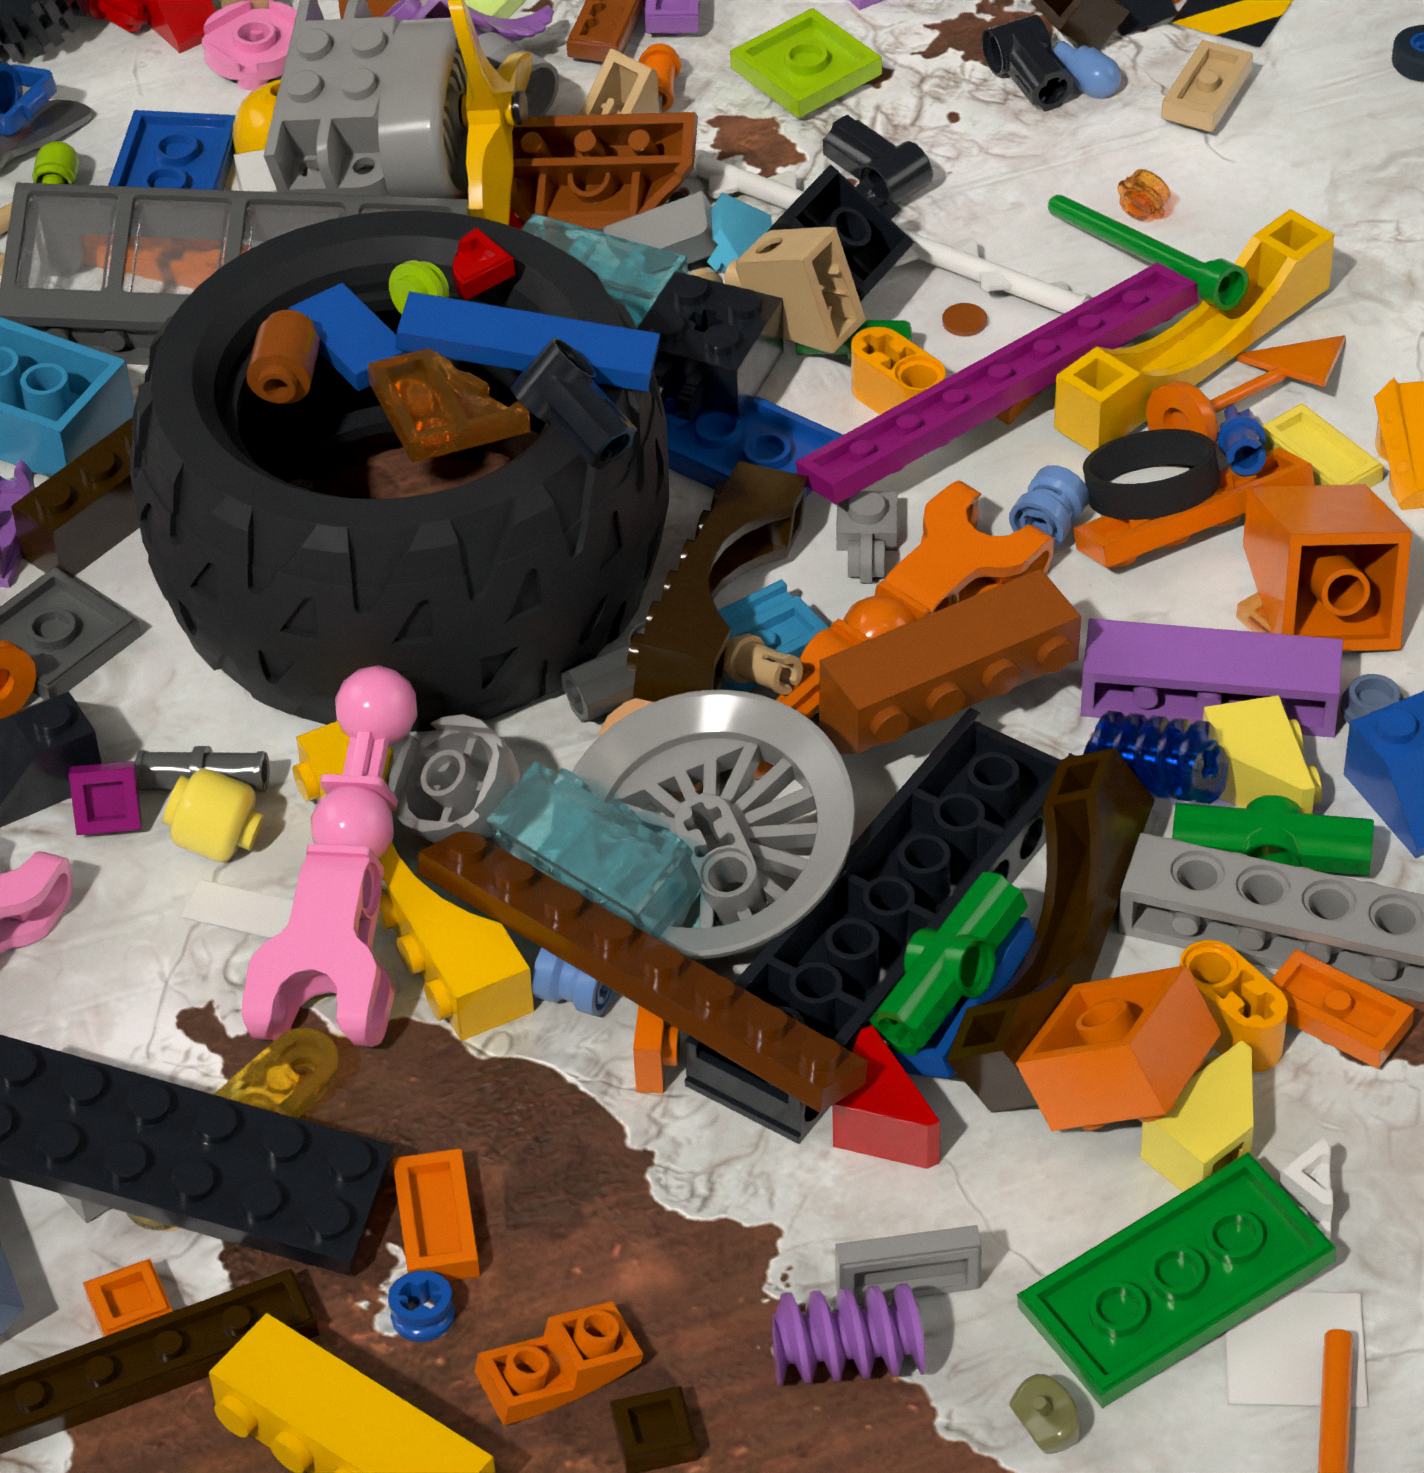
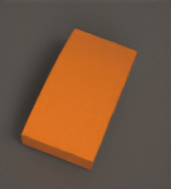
M609 1301L548 1317L544 1336L478 1353L474 1373L503 1426L551 1411L603 1387L639 1365L642 1361L643 1352L614 1302Z

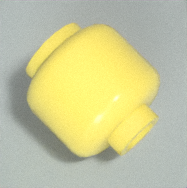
M202 768L197 770L190 778L181 776L178 779L168 800L162 823L170 826V838L177 846L223 863L230 860L239 847L251 850L262 826L264 814L254 811L256 793L250 785L211 769Z

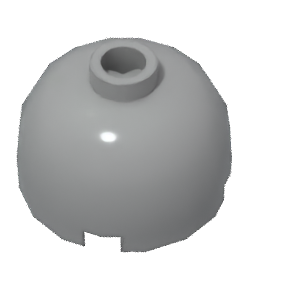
M464 714L441 717L430 723L436 730L427 734L421 741H418L413 736L402 747L391 768L388 787L398 800L397 812L399 817L397 818L415 835L433 844L453 833L461 831L474 832L489 840L510 821L519 803L521 777L516 756L498 734L482 720Z

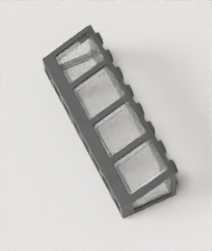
M16 182L0 285V317L124 359L127 364L149 365L150 346L167 318L173 316L188 296L215 271L240 254L261 243L301 227L330 219L364 213L435 211L470 216L469 200Z

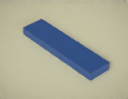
M409 291L396 332V349L524 371L552 338H558L573 347L593 367L597 374L594 380L595 383L648 392L658 353L660 333Z

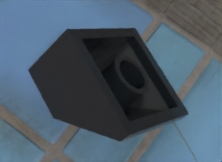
M70 692L50 697L0 718V828L72 798L69 781V771L72 766L102 764L95 730Z

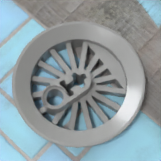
M702 690L674 695L650 703L615 723L587 749L577 762L567 779L556 811L554 848L557 865L565 886L576 890L582 896L618 917L626 919L632 925L668 946L679 950L691 959L728 957L758 948L768 943L772 938L781 935L807 916L825 897L844 867L851 848L855 827L854 793L844 761L834 744L817 725L797 710L774 699L744 691ZM761 760L774 765L746 792ZM733 768L720 796V773ZM794 779L803 787V789L772 801ZM703 781V793L697 794L693 784ZM681 790L685 801L680 803L670 794ZM652 803L665 815L640 807ZM817 810V822L784 824ZM613 823L644 832L642 834L609 836ZM714 834L721 846L712 851H709L704 839L705 836ZM813 847L809 859L777 850ZM639 858L609 872H605V860ZM758 868L794 878L796 881L787 891H784ZM649 882L627 903L618 896V894ZM735 882L743 883L735 891L721 892L728 884ZM699 889H701L700 928H683L682 925ZM674 892L660 923L647 918Z

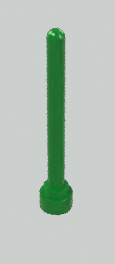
M1055 195L1048 202V210L1053 216L1153 264L1158 262L1196 282L1200 298L1221 310H1230L1236 307L1243 300L1247 292L1249 278L1246 270L1226 259L1220 258L1207 262L1200 261L1063 195Z

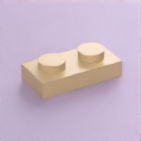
M1202 40L1163 99L1161 119L1180 123L1189 128L1213 132L1252 71L1253 53Z

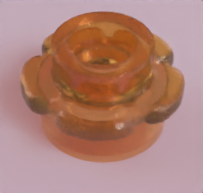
M1137 169L1125 181L1121 180L1117 186L1121 197L1119 200L1120 206L1130 217L1139 221H1145L1148 217L1158 220L1164 216L1165 210L1163 207L1169 201L1171 193L1166 183L1156 174L1145 169Z

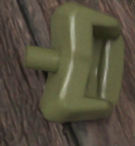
M1035 1374L1025 1379L1015 1391L1009 1406L1035 1443L1045 1454L1061 1452L1074 1446L1079 1441L1082 1431L1077 1407L1070 1394L1058 1381L1046 1374Z

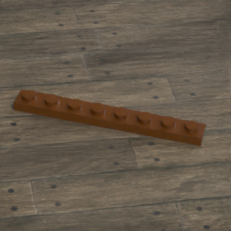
M469 831L456 832L419 851L417 874L819 1113L865 1085L868 1061L785 1014L781 1009L773 1007L735 985L729 979L692 960L679 950L642 931L626 919L618 917L587 899L576 890L568 888L532 867L529 863L506 852L484 839L481 835Z

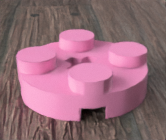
M251 1L233 3L216 11L207 19L203 26L205 36L202 38L205 63L216 74L228 79L237 80L238 86L245 90H255L267 84L269 79L282 76L297 14L295 8L285 3L268 1L269 9H252Z

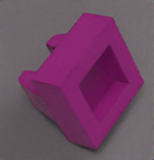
M135 761L72 766L70 768L69 781L76 835L141 830L142 813Z

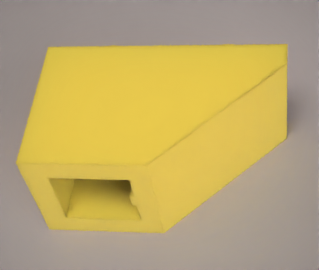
M1279 695L1204 707L1200 752L1217 797L1238 807L1246 808L1252 800L1258 797L1278 795L1296 802L1303 813H1313V804H1319L1322 800L1319 773L1314 765H1306L1303 758V737L1300 725L1296 719L1288 720Z
M1241 1040L1220 1057L1213 1055L1207 1058L1203 1066L1190 1078L1177 1097L1175 1107L1168 1114L1154 1121L1142 1122L1140 1157L1182 1192L1247 1152L1251 1154L1254 1128L1252 1048Z

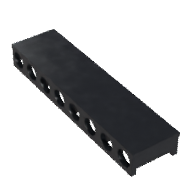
M969 708L852 844L844 867L820 903L795 926L781 935L772 938L734 984L773 1007L781 1009L785 1014L821 1035L836 1041L840 1046L852 1052L860 1030L872 1025L870 1019L904 976V956L912 936L922 928L939 929L983 871L1001 874L1012 884L1045 844L1046 832L1043 805L1060 759L981 724V712ZM1069 753L1066 758L1074 757L1076 755ZM690 1035L684 1040L686 1078L684 1080L686 1087L797 1144L802 1142L828 1110L827 1108L819 1113Z

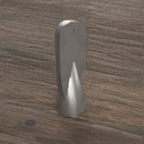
M49 100L16 133L10 135L0 134V172L14 157L26 154L49 142H53L91 121V109L87 105L76 101Z

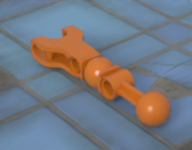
M960 480L951 483L925 505L923 517L924 533L922 534L921 544L888 573L884 581L876 585L874 596L866 597L851 605L843 620L837 619L830 628L823 629L810 640L800 657L803 674L797 687L792 685L793 692L787 695H780L776 701L782 702L797 710L808 719H811L819 712L821 659L1041 568L1046 574L1052 561L1055 538L1030 524L1007 536H991L977 531L979 519L978 499L982 493ZM761 760L753 778L761 779L774 765Z

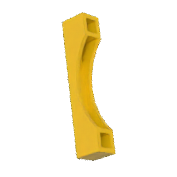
M1292 209L1286 211L1255 233L1234 264L1246 270L1249 278L1247 292L1243 300L1236 307L1230 310H1221L1202 300L1174 326L1156 337L1126 348L1108 349L1096 346L1056 375L1054 428L1091 452L1112 440L1128 435L1147 421V400L1155 389L1171 381L1188 382L1195 386L1327 290L1330 286L1335 234Z
M338 721L296 736L300 763L294 765L292 771L298 790L306 802L314 799L318 803L326 795L320 786L322 775H343L350 738L342 732ZM388 746L382 776L387 785L389 784L390 772L394 764L393 751L390 746ZM391 841L386 853L378 859L385 870L382 877V892L377 921L384 931L393 928L398 937L396 940L397 948L410 975L420 973L425 981L424 991L426 999L436 1019L441 1021L447 1018L460 1041H464L534 1012L530 968L502 923L472 914L441 898L416 878L397 854Z

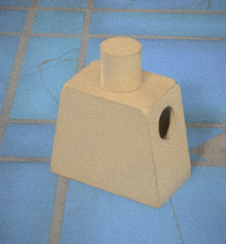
M835 227L768 231L738 259L731 261L726 268L725 284L783 298V339L824 352L834 353L866 321Z

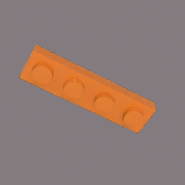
M1278 447L1266 452V461L1262 469L1255 474L1241 476L1231 470L1232 466L1220 470V485L1217 491L1203 503L1188 510L1164 517L1140 520L1116 519L1102 516L1074 527L1076 548L1106 568L1130 565L1138 559L1139 555L1156 548L1177 546L1188 541L1190 535L1209 527L1227 526L1236 523L1241 519L1242 514L1246 512L1248 487L1315 485L1312 464Z

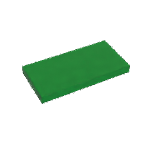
M1247 1152L1018 1293V1308L1103 1409L1335 1263L1336 1247L1253 1156Z

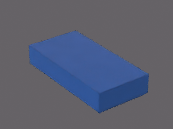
M343 283L289 307V310L301 312L313 321L320 339L319 353L357 391L412 366L411 352L396 349V334Z

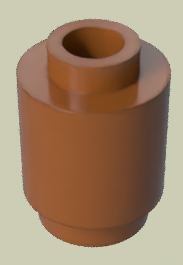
M280 310L271 314L259 326L247 370V382L251 390L262 399L277 404H290L303 399L309 392L319 352L320 339L313 321L308 316L295 310Z

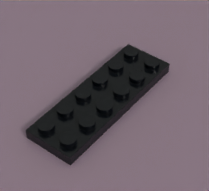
M0 1034V1177L347 1276L351 1275L392 1162L393 1145Z

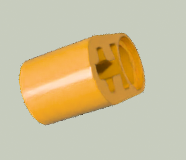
M866 328L859 331L851 341L852 393L856 399L879 415L946 379L945 367L938 359L890 328Z
M1203 940L1188 946L1180 957L1179 966H1187L1221 1032L1212 1048L1222 1055L1242 1040L1252 1048V1072H1261L1274 1067L1280 1061L1284 1048L1288 1002L1283 992L1238 952L1225 943Z

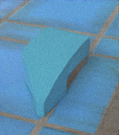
M721 193L711 209L712 238L718 245L707 263L716 272L721 271L725 273L731 261L738 259L771 228V215L725 193Z

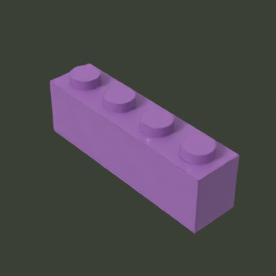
M1089 618L1082 675L1080 716L1202 726L1204 707L1279 695L1288 720L1296 719L1298 721L1302 735L1335 738L1340 696L1343 639Z

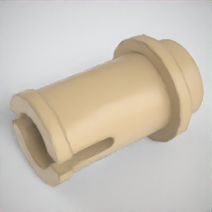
M750 633L735 636L729 640L725 670L733 681L742 684L753 681L781 695L790 694L793 690L790 685L780 682L779 679L789 682L796 687L799 685L803 674V666L797 656L769 648L764 645L760 637Z

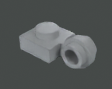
M859 491L854 497L837 504L836 551H848V577H860V583H872V577H885V551H897V492Z

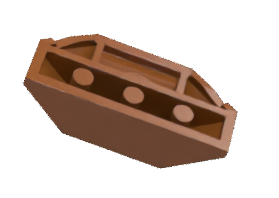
M696 112L528 116L525 125H514L512 131L514 174L511 186L510 208L533 233L604 232L603 227L662 206L694 170L698 115Z

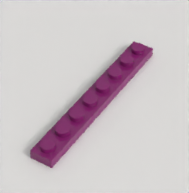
M1157 262L795 461L797 474L808 476L807 487L835 505L843 500L852 498L859 491L884 477L902 470L906 465L927 453L947 445L951 440L970 429L993 419L997 414L1022 400L1038 394L1042 389L1056 382V375L1096 346L1108 349L1124 346L1133 338L1160 323L1169 321L1176 314L1198 303L1197 283Z

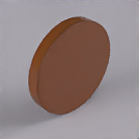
M958 303L944 311L942 324L949 333L968 337L979 334L985 329L987 315L981 307L975 304Z

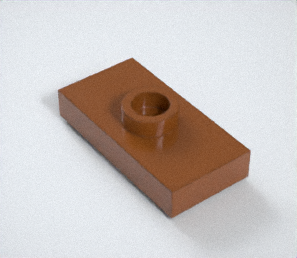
M586 0L566 41L567 57L604 62L610 48L624 53L646 5V0Z

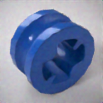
M414 1271L397 1279L389 1289L388 1304L391 1310L390 1318L394 1330L401 1337L413 1342L431 1341L446 1333L454 1322L455 1313L452 1304L453 1294L449 1282L440 1274L432 1271ZM429 1299L434 1300V1307L431 1309L423 1305ZM412 1301L420 1305L413 1311L409 1310L408 1305Z

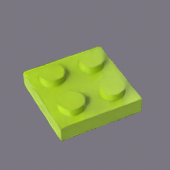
M811 8L730 50V68L793 115L801 118L882 75V57L820 12Z

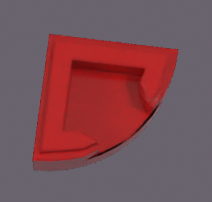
M478 228L470 231L458 243V252L452 264L453 283L456 292L466 301L515 275L514 258Z

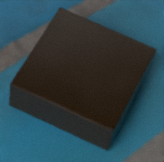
M681 1386L610 1401L611 1417L626 1473H642L699 1460L698 1444Z

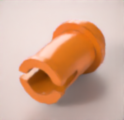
M657 43L649 46L641 54L639 62L657 71L659 97L662 96L661 107L664 112L671 108L674 103V80L681 71V59L671 46Z

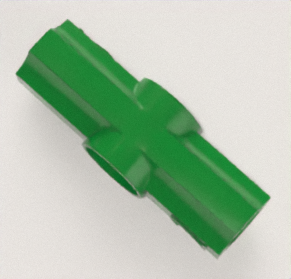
M1264 795L1252 800L1246 808L1175 803L1172 838L1186 843L1232 853H1242L1250 857L1291 866L1306 867L1314 871L1369 876L1374 820L1306 814L1302 812V809L1296 802L1287 797Z
M983 871L939 929L922 928L912 936L904 956V976L870 1019L871 1024L881 1038L889 1043L896 1052L916 1056L961 996L968 998L980 997L988 989L995 971L994 952L1028 908L1021 889L1010 884L1001 874Z

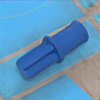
M1234 405L1229 406L1224 410L1226 421L1220 424L1217 442L1220 451L1226 457L1227 463H1231V470L1241 476H1249L1262 469L1266 461V452L1263 449L1266 435L1263 426L1254 418L1253 412L1249 408L1238 412Z

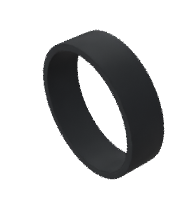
M1158 429L1126 435L1100 446L1083 463L1085 484L1089 491L1090 507L1101 515L1116 519L1140 520L1176 514L1203 503L1217 491L1220 485V474L1214 442L1206 435L1190 430ZM1165 464L1195 466L1179 475L1153 482L1136 484L1108 482L1124 473L1149 466Z

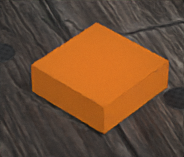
M151 1258L83 1282L86 1298L102 1337L173 1312Z

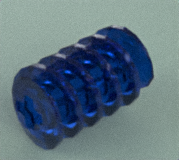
M1108 711L1101 716L1095 727L1094 734L1087 742L1083 753L1087 754L1115 747L1153 797L1166 799L1172 797L1175 800H1195L1198 803L1211 804L1219 799L1226 789L1229 773L1228 758L1224 748L1219 745L1215 727L1208 721L1196 720L1191 724L1188 719L1174 718L1169 721L1166 717L1153 715L1147 719L1144 714L1130 713L1125 716L1122 712Z

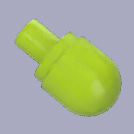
M53 141L45 144L38 151L32 173L34 183L76 184L80 166L77 152L65 142Z

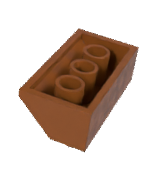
M1040 568L820 660L819 728L834 744L839 754H859L882 743H891L903 734L936 720L947 719L958 711L990 697L1004 695L1014 687L1044 674L1058 672L1068 664L1078 660L1081 615Z

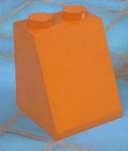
M1366 484L1248 487L1243 547L1271 633L1343 639L1342 651L1400 650L1412 531Z

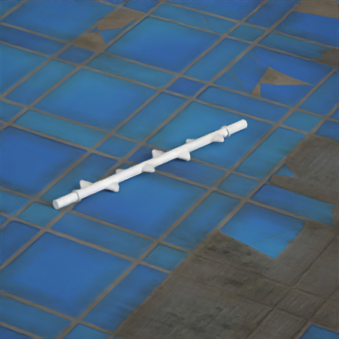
M695 151L694 170L689 176L694 179L702 177L709 180V196L717 199L721 193L729 195L739 191L788 209L803 193V191L796 189V173L793 171H786L765 178L709 157L706 151ZM900 228L915 243L894 265L896 267L920 259L980 282V288L984 291L1002 290L1061 313H1066L1092 299L1090 294L1084 293L1079 295L1069 291V286L1065 282L1047 283L978 257L977 241L973 238L945 245Z

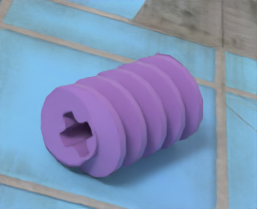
M907 1283L896 1285L891 1305L889 1306L879 1286L867 1288L862 1308H859L850 1288L839 1289L833 1310H830L821 1290L810 1291L804 1312L800 1311L791 1292L781 1294L776 1313L772 1315V1341L777 1386H783L789 1364L796 1365L804 1384L813 1382L818 1362H825L834 1382L841 1381L846 1361L850 1359L854 1360L862 1379H870L876 1357H883L891 1377H898L904 1356L912 1355L920 1374H924L925 1342L921 1311Z

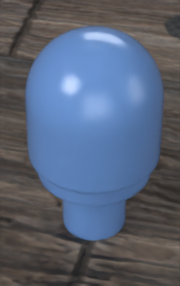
M1060 41L1053 49V52L1074 76V87L1086 95L1101 99L1111 96L1118 89L1121 83L1120 68L1112 58L1094 47L1089 48L1088 46L1075 49L1064 41Z

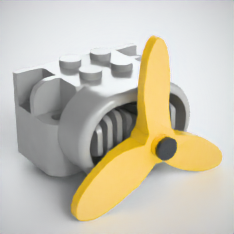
M300 0L263 154L277 192L463 199L468 191L470 216L509 225L511 186L514 174L512 131L514 125H525L527 122L528 105L525 90L533 65L531 52L513 53L495 70L482 50L465 0H448L451 18L398 21L395 16L372 17L366 0H348L343 19L324 20L318 0ZM308 169L307 176H302L303 172Z

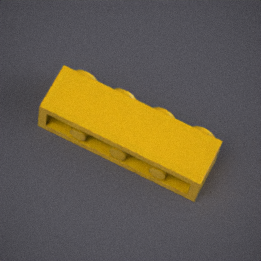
M268 1313L209 1371L215 1400L214 1411L220 1422L239 1437L251 1435L268 1446L277 1460L294 1473H303L304 1471L307 1473H495L494 1457Z

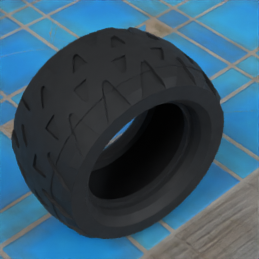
M385 211L357 214L295 229L269 239L240 254L203 281L180 305L176 313L167 318L150 346L149 366L145 372V381L143 384L138 385V396L133 413L130 476L142 542L149 555L148 563L154 578L195 651L214 671L222 669L231 679L247 690L252 698L267 706L290 715L293 714L303 719L328 725L337 721L335 697L343 681L360 668L380 665L401 674L410 681L416 693L417 718L410 732L436 730V728L430 723L441 717L464 714L476 719L486 720L520 708L561 687L562 672L596 658L607 644L620 637L640 607L644 589L652 574L659 551L669 504L667 421L654 371L648 392L597 384L637 428L632 446L620 459L612 461L602 469L591 467L554 425L543 422L519 402L510 387L523 372L520 370L411 352L412 366L357 391L318 352L310 390L303 399L297 402L277 404L266 401L256 395L247 382V370L259 326L274 312L289 310V307L340 283L349 288L395 334L402 314L397 310L391 299L389 278L394 268L410 260L426 261L434 264L442 271L448 282V298L463 300L454 287L452 264L458 252V243L475 228L481 230L514 258L515 275L466 301L636 329L626 307L611 298L598 275L577 258L540 237L484 218L435 211ZM443 440L463 442L486 447L514 458L497 470L469 483L430 494L404 498H346L318 493L289 484L311 468L336 456L374 445L400 441Z

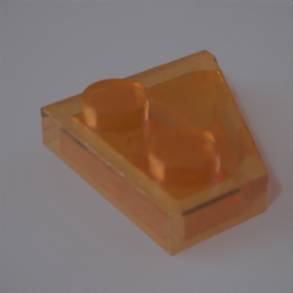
M430 348L368 363L369 384L412 463L530 432V412L520 402L517 401L509 408L489 396L488 383L470 372L457 370L453 367L450 360Z

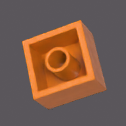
M1184 965L1074 984L1015 1064L1051 1131L1082 1127L1084 1130H1094L1111 1122L1131 1119L1150 1122L1165 1116L1175 1107L1177 1097L1192 1075L1203 1066V1059L1221 1035V1032L1190 971Z

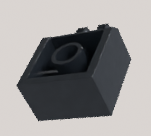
M830 164L777 219L768 231L835 227L861 302L915 242L892 221V218L901 210L897 204L891 201L879 209L867 198L875 185L869 178L865 176L855 187Z
M674 271L637 327V330L660 333L659 348L653 371L663 404L668 397L677 399L675 412L678 418L689 421L693 420L696 412L698 413L702 406L744 417L784 352L783 298Z

